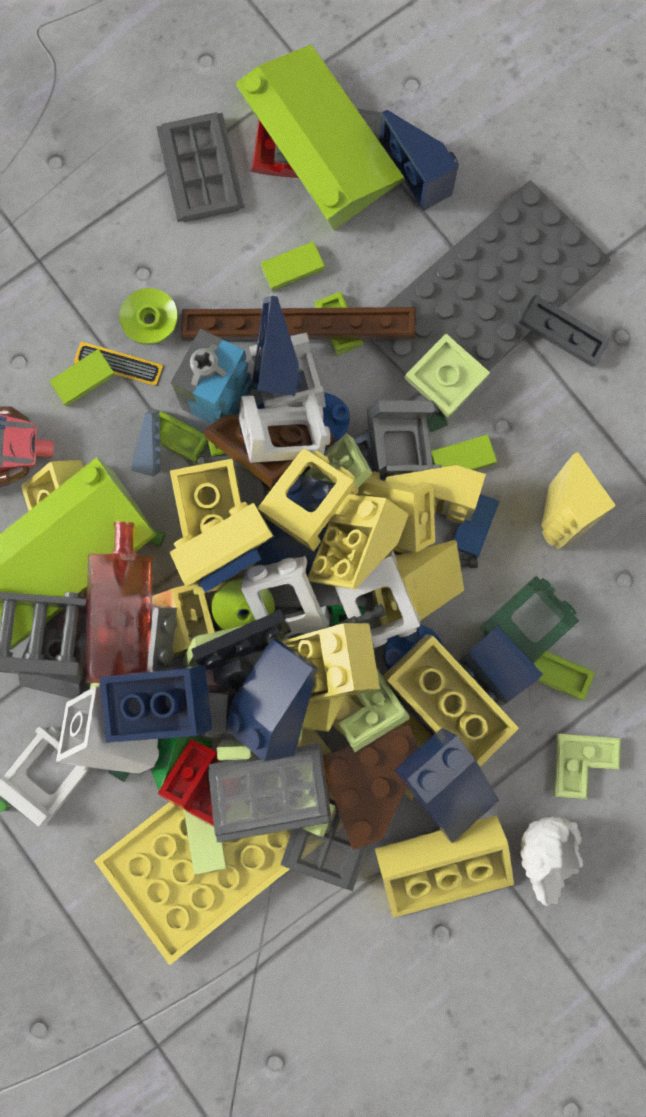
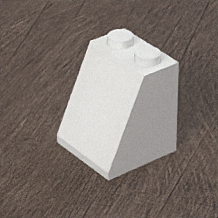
M95 686L66 703L56 762L139 774L155 767L159 756L157 748L158 739L106 743L100 687Z

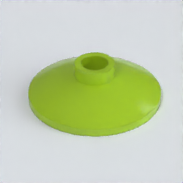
M143 288L131 293L123 301L119 311V322L125 335L132 341L143 345H153L167 339L174 331L178 321L177 308L172 298L165 292L155 288ZM148 317L155 318V321L153 323H145V320Z
M236 578L226 582L216 591L213 597V617L224 630L255 621V617L241 590L244 578ZM268 588L259 590L258 592L268 614L274 613L275 603L272 593ZM241 609L249 611L247 614H239L238 612Z

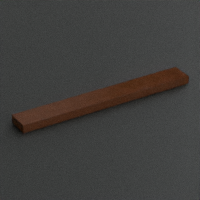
M416 307L281 308L290 336L307 332L309 340L415 339ZM262 308L182 309L181 338L183 341H194L197 333L202 329L223 340H258Z

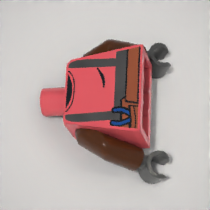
M0 406V488L26 477L29 471H32L34 468L36 457L52 458L53 440L36 439L37 425L30 422L27 416L12 406Z

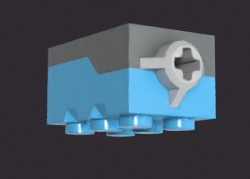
M200 329L171 381L182 410L210 424H213L225 415H237L239 411L237 405L241 400V396H248L252 382H250L251 373L247 372L248 363L245 362V350Z

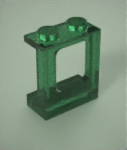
M535 576L481 625L479 629L486 636L498 626L532 663H535L579 620L575 617L577 614L575 609L567 601L563 600L561 602L553 594L555 592L554 587L546 579L542 578L540 580ZM535 593L561 620L538 642H532L512 621V614Z

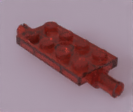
M114 522V551H111V554H88L86 683H100L99 677L147 671L152 626V556L137 555V551H133L135 526L133 522H128V524L126 522Z

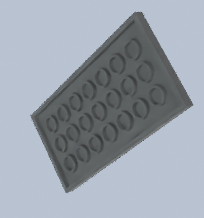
M530 180L385 306L416 307L415 339L369 340L404 376L445 334L450 336L489 371L533 332L519 323L533 296L537 295L555 307L560 308L603 270L611 259ZM434 405V408H435L439 413H442V412Z

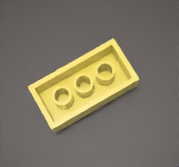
M426 634L383 675L387 684L434 734L441 728H444L457 735L479 766H482L519 729L432 635Z

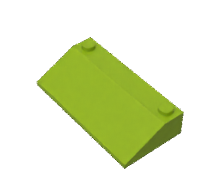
M312 44L257 66L235 83L243 98L261 121L333 230H336L405 180Z
M98 457L93 459L0 534V592L64 597L66 592L83 594L156 536L116 473ZM0 603V622H1V615H2L3 603ZM16 604L10 650L14 649L31 635L35 606ZM48 607L46 622L64 608Z

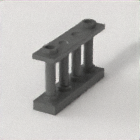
M0 592V603H3L0 622V672L83 679L85 666L76 663V658L73 657L79 610L92 611L93 604L84 599L83 594L66 592L64 597ZM16 604L35 606L29 651L25 653L24 658L12 657L13 653L10 652ZM48 607L66 608L60 656L56 657V661L44 660V655L41 654Z

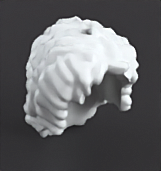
M551 816L542 818L540 821H534L529 824V828H527L522 836L520 854L523 860L521 864L526 870V876L530 878V882L533 884L537 900L541 901L545 906L558 904V900L561 897V888L565 887L564 880L570 878L572 874H578L579 868L583 867V860L578 852V845L582 840L581 833L577 828L578 824L570 822L566 818Z

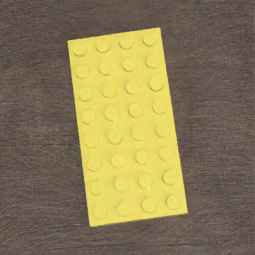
M302 728V740L298 741L297 747L320 743L323 755L331 753L315 730ZM277 773L270 774L264 783V790L275 789L280 777ZM327 782L328 797L334 800ZM242 785L236 796L242 795L241 790L247 789V786ZM169 802L94 860V862L165 960L171 965L289 870V868L280 864L292 830L223 842L227 868L194 874L184 810ZM249 805L250 817L252 818L251 807ZM334 808L331 816V823H328L327 829L325 831V833L327 834L329 833L337 808ZM258 812V817L267 815ZM341 818L337 826L336 832L344 826ZM309 835L301 860L325 842V840Z

